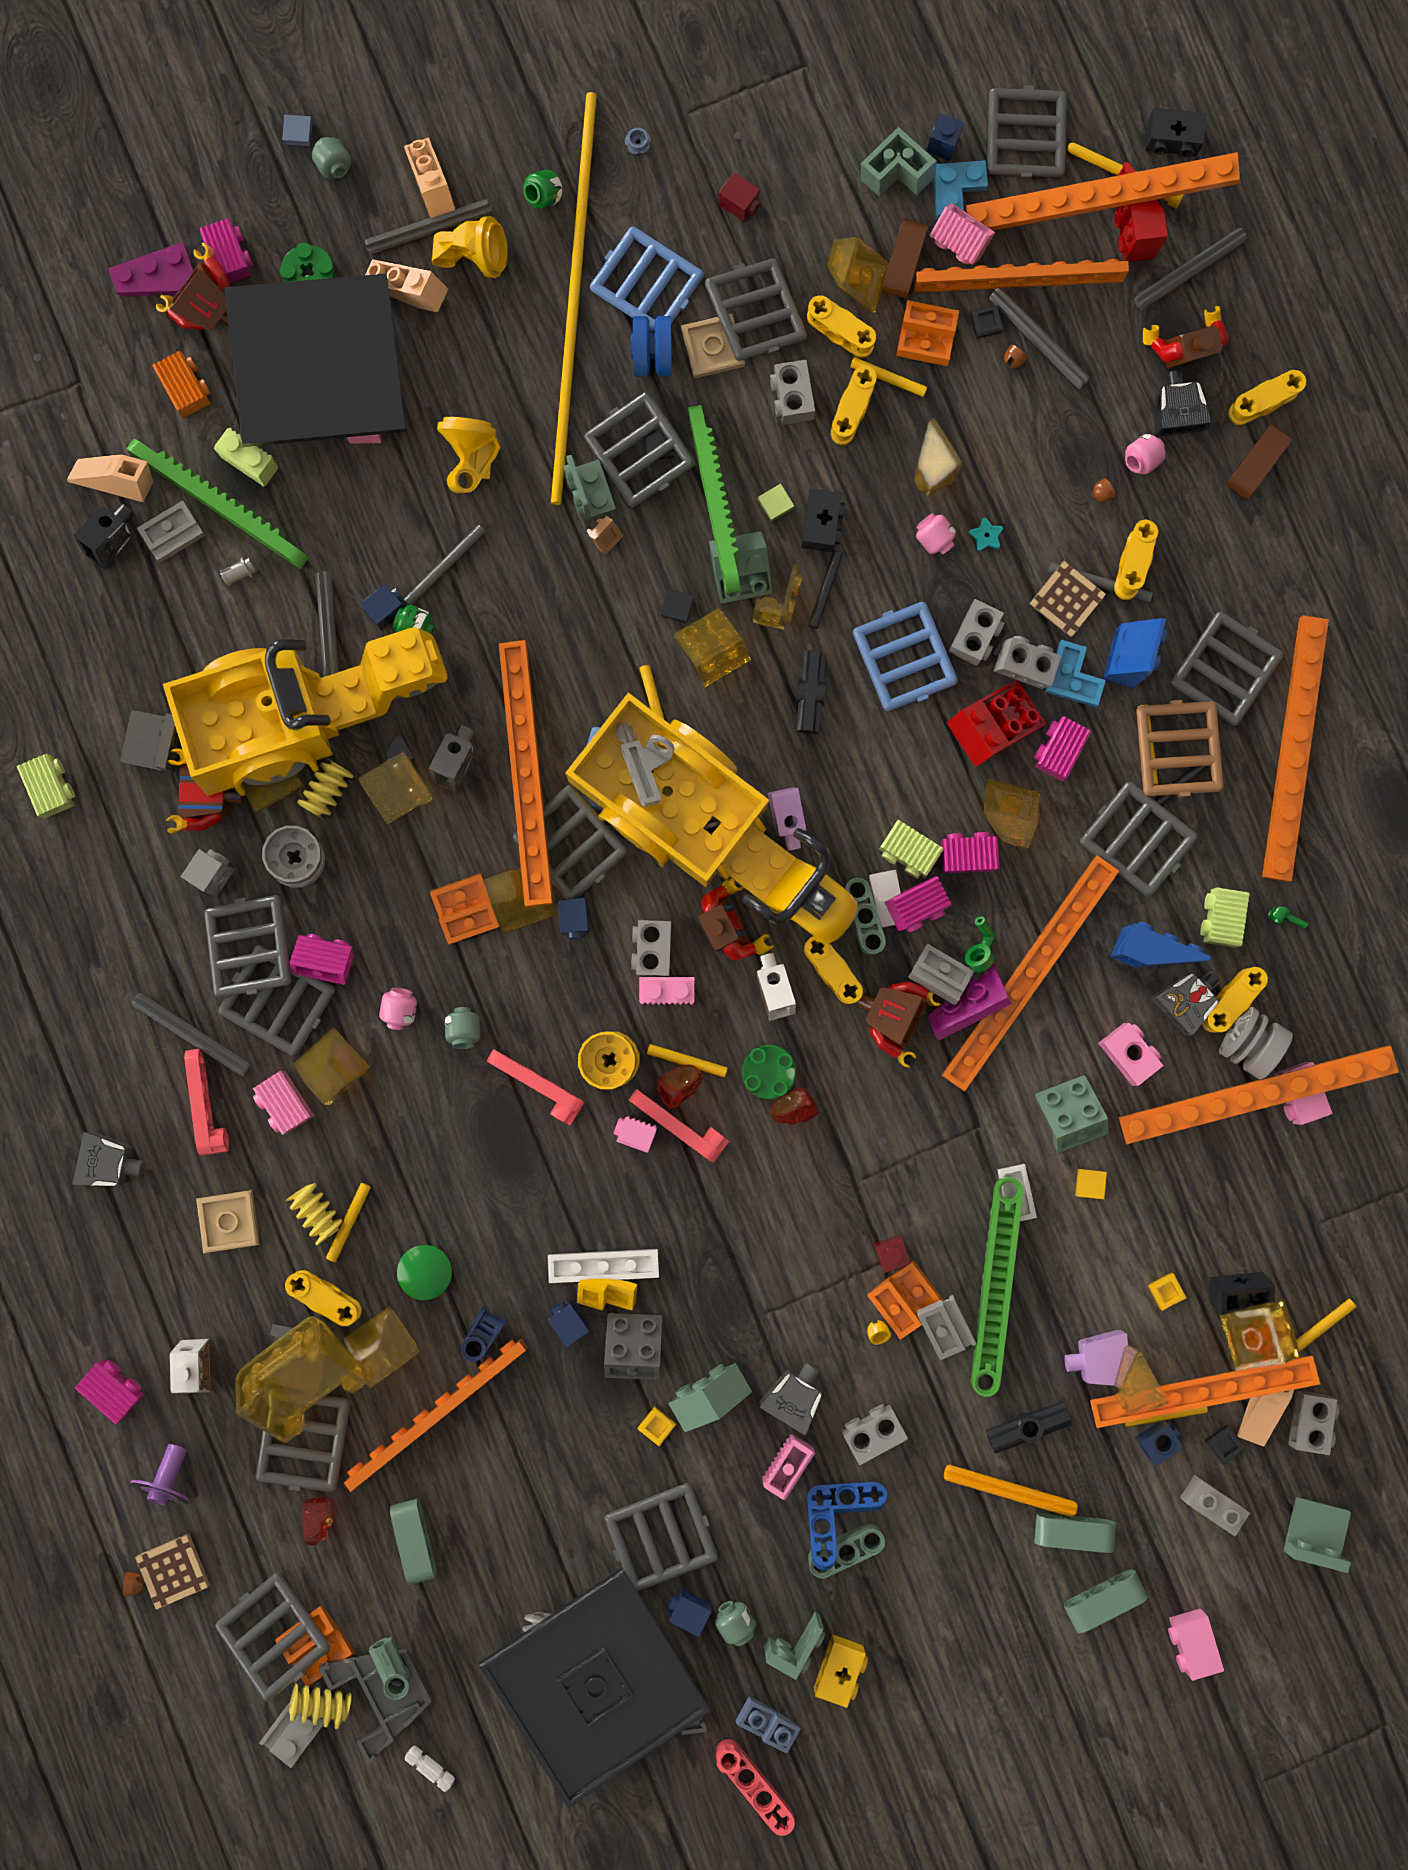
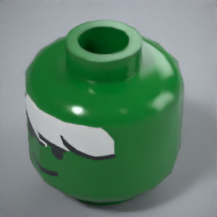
M548 169L530 174L524 182V197L532 207L537 209L555 205L562 196V184L558 175Z
M407 605L404 609L400 607L393 622L396 633L417 627L432 635L435 625L431 623L432 617L429 612L413 605Z

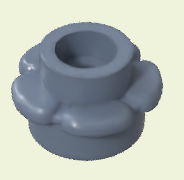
M633 128L629 131L625 138V145L628 146L630 153L635 155L638 153L644 154L650 148L651 138L644 129Z

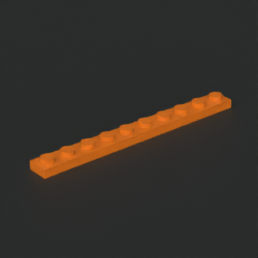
M1238 152L966 205L967 214L994 231L1240 184Z
M1302 615L1298 622L1262 878L1283 882L1292 881L1329 619Z
M522 640L499 643L524 903L526 908L553 905L527 642Z
M1098 855L1094 857L1004 985L1012 1004L978 1022L941 1076L962 1091L967 1089L1119 870Z
M1388 1045L1267 1077L1262 1080L1118 1117L1125 1143L1130 1144L1399 1073L1392 1048Z

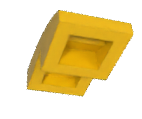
M596 1278L580 1280L578 1283L577 1303L602 1311L606 1303L633 1310L636 1303L637 1284L616 1279Z

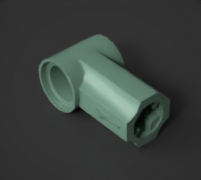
M385 1637L369 1647V1652L384 1684L385 1695L391 1700H400L408 1693L411 1673L404 1665L393 1638ZM400 1678L404 1684L395 1686L391 1683V1680Z

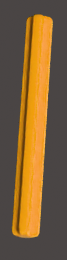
M947 1465L944 1471V1479L946 1481L1069 1517H1075L1078 1504L1072 1500L952 1465Z

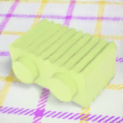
M232 428L226 429L214 447L222 459L263 487L267 485L278 469V465L273 457L259 449L258 446L243 447L241 435L233 431Z
M43 754L17 766L37 816L45 819L75 806L72 800L75 797L74 791L69 783L64 782L62 774L65 773V770L58 758L55 759L49 754Z
M897 820L879 848L883 852L881 856L892 864H896L898 861L906 867L904 871L916 879L919 876L925 878L944 849L900 820Z
M1223 888L1211 889V893H1207L1204 907L1208 909L1207 920H1203L1201 925V935L1204 936V943L1233 948L1242 946L1249 893Z

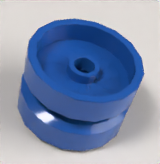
M633 316L631 359H633L634 377H648L650 373V359H655V372L658 376H672L671 316L656 317L655 333H650V320L647 316Z

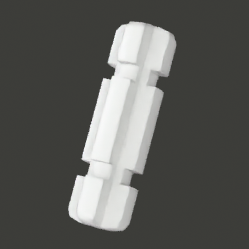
M412 1746L405 1756V1761L411 1766L415 1764L417 1766L416 1770L432 1783L436 1781L438 1783L437 1787L442 1791H448L454 1783V1776L447 1771L444 1773L442 1771L443 1768L428 1755L423 1756V1751L417 1746Z

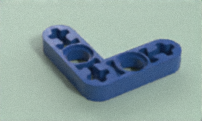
M878 1482L818 1485L810 1489L807 1497L811 1555L813 1564L820 1570L831 1569L837 1561L834 1513L865 1512L882 1509L887 1501V1490L882 1484ZM873 1490L876 1491L877 1495H882V1497H879L878 1502H873L871 1497L863 1498V1504H859V1491H863L862 1496H870ZM831 1492H835V1506L831 1505L832 1500H824L822 1506H818L817 1501H812L816 1499V1494H821L822 1498L829 1499L831 1498ZM842 1492H851L855 1497V1501L850 1505L843 1504L839 1499ZM820 1520L826 1521L830 1526L829 1532L823 1535L817 1533L814 1529L815 1523ZM825 1541L827 1554H832V1556L828 1557V1562H823L822 1557H817V1555L821 1554V1542Z

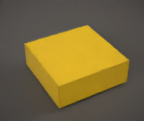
M1078 1169L1075 1196L1104 1199L1107 1172Z
M1173 1273L1148 1285L1162 1311L1186 1299Z
M654 1406L639 1425L638 1430L660 1446L675 1427L676 1422Z

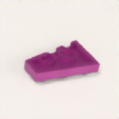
M181 242L110 267L108 270L117 294L120 297L152 296V294L157 293L176 295L194 271L187 248Z
M994 963L979 979L973 978L968 982V988L961 994L956 1005L946 1000L928 1015L934 1035L938 1040L1012 1004Z

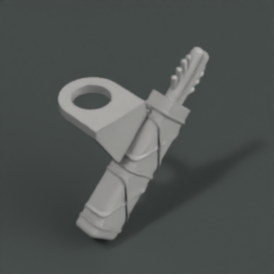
M626 722L618 723V729H616L615 733L618 740L623 742L620 747L621 754L626 762L630 778L638 794V799L642 807L658 804L661 800V794L651 771L668 763L675 751V747L667 738L652 735L646 747L643 748L640 740L634 741L636 735L631 726L628 727ZM655 742L664 744L668 749L660 748Z

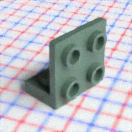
M572 455L566 456L568 465L563 467L569 489H575V491H572L578 515L584 514L587 522L616 512L599 459L575 467Z
M1080 1076L1036 1093V1100L1053 1132V1145L1057 1153L1108 1134V1118L1086 1076Z
M1296 1497L1283 1551L1295 1560L1348 1573L1351 1562L1342 1556V1550L1351 1515L1350 1511Z
M814 1612L794 1650L791 1649L792 1646L787 1641L781 1638L775 1640L769 1637L764 1645L766 1663L795 1680L800 1672L804 1674L810 1665L811 1658L809 1656L813 1648L818 1649L825 1636L820 1614Z

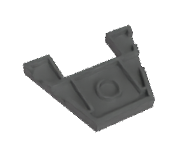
M408 1648L398 1650L404 1665L411 1673L408 1693L400 1700H391L385 1695L384 1684L371 1655L323 1662L319 1666V1670L330 1691L354 1678H358L381 1726L357 1738L356 1743L367 1764L372 1763L377 1755L385 1747L389 1746L395 1736L432 1702V1695ZM400 1678L391 1680V1683L395 1686L404 1684Z

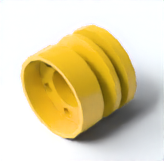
M606 1031L590 1036L582 1044L578 1054V1067L582 1077L590 1085L599 1089H614L627 1084L636 1075L640 1066V1053L636 1044L629 1036L620 1032ZM614 1053L616 1055L614 1057V1060L617 1062L616 1065L611 1064L607 1066L608 1060L605 1058V1055H612Z

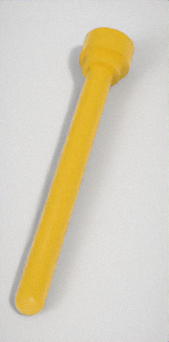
M1070 143L1067 147V151L1070 154L1113 174H1119L1123 165L1076 143ZM1183 195L1167 197L1164 200L1168 202L1167 205L1177 209Z

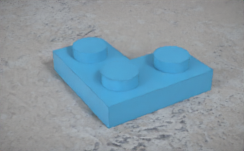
M986 161L936 164V177L933 179L936 220L939 219L945 207L951 203L964 211L962 192L987 190Z
M1064 640L1059 642L1056 654L1060 655L1061 658L1052 686L1047 687L1045 693L1093 707L1099 705L1105 680L1080 673L1087 647Z

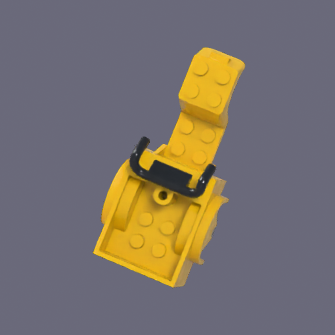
M412 627L369 641L365 646L359 666L322 678L319 673L304 667L296 652L305 651L306 642L304 640L280 639L271 643L267 649L252 648L224 655L207 665L202 672L163 684L191 778L207 796L234 787L239 795L242 796L246 794L242 782L249 785H267L280 782L299 773L305 764H308L314 772L318 771L316 760L333 755L328 739L338 736V730L387 713L393 699L416 696L428 691L438 683L446 682L447 672L434 637L426 631Z

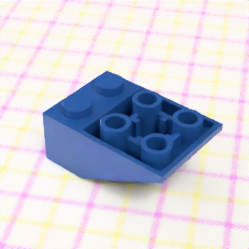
M1160 618L1122 623L1115 630L1103 679L1110 683L1135 688L1146 677H1149L1153 671H1156L1161 659V655L1157 654L1159 645L1164 644L1168 629L1164 628L1166 619Z
M1144 922L1122 927L1110 956L1134 968L1194 964L1209 961L1211 956L1204 954L1205 949L1194 944H1189L1188 946L1178 942V937L1169 933L1158 934L1153 931V926Z

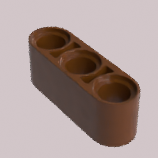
M903 218L882 292L907 299L928 225Z
M1270 423L1226 482V485L1247 500L1293 438L1273 423Z

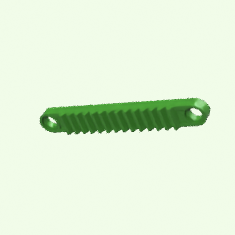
M701 405L688 407L691 432L726 594L740 592L736 567L739 565V551L712 428L706 427Z
M134 438L126 448L135 458L147 461L149 468L297 568L302 569L309 559L302 551L286 541L285 536L278 528L274 529L262 517H257L253 511H248L242 504L239 505L234 498L230 499L225 492L222 493L216 486L213 487L208 481H204L200 475H195L191 469L187 470L182 463L178 464L173 457H169L164 451L156 453Z
M1004 1176L996 1182L990 1211L991 1218L989 1221L987 1251L985 1253L983 1284L981 1286L975 1339L977 1345H975V1350L973 1351L971 1384L974 1390L984 1397H990L999 1390L1023 1200V1186L1021 1182L1011 1176ZM1005 1183H1013L1016 1187V1193L1011 1198H1006L1001 1193V1188ZM984 1374H988L993 1378V1384L988 1389H982L978 1385L979 1378Z

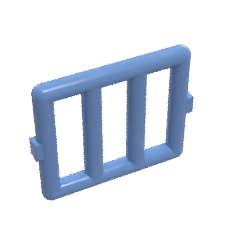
M630 227L615 250H610L605 256L606 263L590 284V290L632 318L633 316H647L650 320V330L655 332V319L648 316L647 313L676 270L679 268L691 277L664 315L671 316V324L679 312H684L689 305L688 299L703 279L704 273L701 269L638 228ZM636 240L647 247V249L615 294L603 285L632 242ZM658 254L669 263L639 307L636 308L625 301V299L654 256Z
M919 602L896 612L890 610L883 613L881 618L856 627L853 630V636L884 710L891 711L916 700L920 703L927 700L929 695L957 684L958 678L925 602ZM915 615H920L925 629L875 649H870L865 635ZM930 639L935 651L934 654L884 674L880 673L875 661L876 659ZM940 663L945 678L891 699L885 684Z

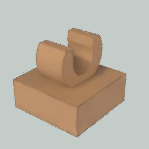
M608 516L604 519L598 518L596 520L598 525L593 530H587L589 537L596 547L605 555L624 536L615 522Z

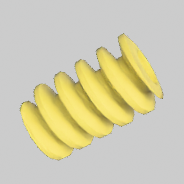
M329 760L330 764H320L325 773L315 772L314 775L319 782H309L314 791L304 790L303 794L308 800H298L297 802L300 806L322 818L321 814L331 815L330 810L326 807L327 805H337L332 796L342 797L343 794L338 787H348L343 778L353 779L354 777L352 773Z
M313 1183L294 1193L285 1202L294 1199L290 1209H301L296 1217L297 1219L307 1218L302 1226L304 1228L314 1227L309 1235L310 1237L319 1235L320 1237L315 1243L319 1245L339 1230L338 1227L342 1223V1219L332 1220L336 1211H325L330 1203L329 1201L319 1202L323 1193L313 1194L312 1192L317 1186L316 1183Z
M295 1683L289 1705L290 1721L294 1722L297 1715L301 1714L302 1724H305L308 1717L312 1716L313 1725L316 1726L319 1719L323 1718L324 1727L327 1728L330 1721L334 1720L335 1729L338 1730L341 1723L347 1719L351 1705V1693H346L345 1697L342 1698V1692L337 1690L332 1697L331 1691L328 1688L320 1695V1688L314 1687L309 1694L308 1685H303L298 1692V1685Z

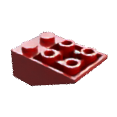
M1125 162L1117 176L1135 173V170L1129 162ZM1157 200L1116 207L1114 224L1116 228H1119L1118 251L1123 253L1124 261L1134 262L1155 259L1168 237L1164 209Z
M1018 680L964 708L947 722L975 767L1046 725Z

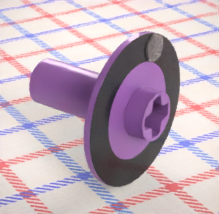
M168 1444L153 1483L131 1480L130 1485L148 1494L147 1500L156 1504L166 1505L167 1501L181 1505L189 1504V1498L171 1490L187 1450L177 1445Z

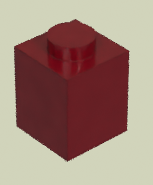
M733 172L719 191L718 205L744 222L749 215L753 216L757 212L761 204L759 201L760 189Z
M896 1235L873 1243L881 1270L884 1273L911 1264L901 1236Z

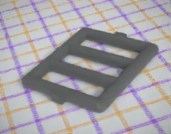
M1024 85L1023 89L992 88L989 91L988 174L1020 176V180H1031V177L1061 178L1065 175L1067 93L1065 91L1035 90L1032 85ZM999 100L1056 102V116L999 113ZM999 125L1056 127V140L998 139ZM998 150L1055 152V166L998 164Z
M768 259L749 266H745L743 263L734 266L733 271L706 279L705 286L737 361L767 353L768 356L776 354L779 348L806 340L807 332L776 259ZM767 271L771 272L775 282L774 285L730 299H722L718 289L719 286ZM780 294L785 306L784 309L732 324L727 312L728 310ZM790 319L795 332L742 349L738 334Z
M643 392L621 409L618 407L614 408L609 412L610 416L584 435L585 441L631 508L636 507L659 490L662 493L670 488L669 483L695 465L694 458L649 392ZM645 405L653 418L605 451L597 438ZM660 427L668 440L619 473L611 460ZM672 449H675L682 462L636 494H633L626 481Z
M1219 611L1214 615L1172 678L1171 685L1196 702H1215L1217 716L1230 725L1236 726L1240 723L1282 660L1283 652L1258 636L1259 631L1249 626L1246 628L1225 613ZM1221 624L1270 656L1263 669L1213 637ZM1207 646L1256 678L1248 691L1199 659ZM1192 668L1241 700L1233 713L1184 681Z
M1128 781L1121 787L1107 806L1103 805L1097 814L1099 816L1081 837L1080 844L1094 856L1098 855L1119 870L1118 875L1143 895L1151 897L1168 875L1175 873L1181 866L1179 862L1197 841L1198 835L1153 798L1146 796L1134 783ZM1131 795L1142 806L1109 847L1104 850L1093 840L1126 798ZM1153 812L1163 820L1162 824L1127 867L1124 866L1114 856L1147 815ZM1173 828L1184 839L1147 884L1135 873Z
M567 785L546 805L543 804L545 819L568 798L580 809L547 839L548 852L586 818L597 829L594 834L556 868L553 869L550 865L551 883L566 900L577 899L595 882L599 884L607 877L605 873L628 853V848L605 821H601L598 818V813L573 785ZM516 831L513 834V839L519 845L518 833ZM605 838L615 851L571 889L561 877Z
M273 895L253 900L240 898L235 899V903L205 910V924L215 997L223 998L244 993L251 996L260 994V990L286 986L291 983L280 896ZM271 907L273 923L218 933L217 917ZM275 934L276 949L221 960L219 944ZM278 960L280 976L224 986L222 970Z
M258 944L251 954L271 949ZM278 960L270 961L275 964V967L269 977L280 976ZM258 964L244 966L241 972L237 971L231 980L234 982L233 984L247 982ZM298 974L294 975L299 979L269 1030L255 1023L275 988L261 990L246 1016L231 1009L240 994L225 997L218 1012L228 1020L294 1057L299 1054L313 1028L317 1029L322 1021L320 1017L334 995L335 987L324 980L304 977L303 975L299 976ZM309 984L322 993L291 1044L278 1035Z
M276 1387L271 1388L264 1419L255 1475L256 1480L289 1486V1490L301 1491L302 1488L335 1492L338 1487L351 1405L350 1400L343 1397L317 1394V1391L306 1389L303 1392ZM279 1400L339 1408L336 1425L276 1416ZM274 1428L334 1436L332 1452L272 1444ZM270 1455L330 1464L328 1479L323 1480L269 1472Z
M684 1483L605 1515V1522L615 1549H613L617 1562L620 1561L638 1592L718 1560V1553L708 1526H710L706 1513H702L693 1486L690 1483ZM682 1496L686 1499L705 1550V1554L692 1559L688 1555L669 1501ZM659 1506L680 1564L667 1569L663 1567L643 1513ZM631 1516L634 1518L654 1574L638 1579L617 1523Z
M279 1572L274 1573L252 1593L251 1591L246 1592L239 1598L240 1603L218 1620L215 1625L217 1631L264 1701L272 1700L293 1681L298 1682L306 1675L305 1671L330 1650V1644L283 1575ZM276 1587L285 1601L238 1640L229 1626ZM292 1610L300 1624L253 1663L244 1649ZM308 1633L316 1647L271 1686H268L260 1672Z

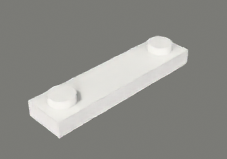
M658 1249L549 1254V1283L579 1282L584 1279L596 1278L616 1280L659 1278Z

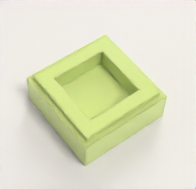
M781 484L758 497L760 505L771 522L794 509L792 501Z

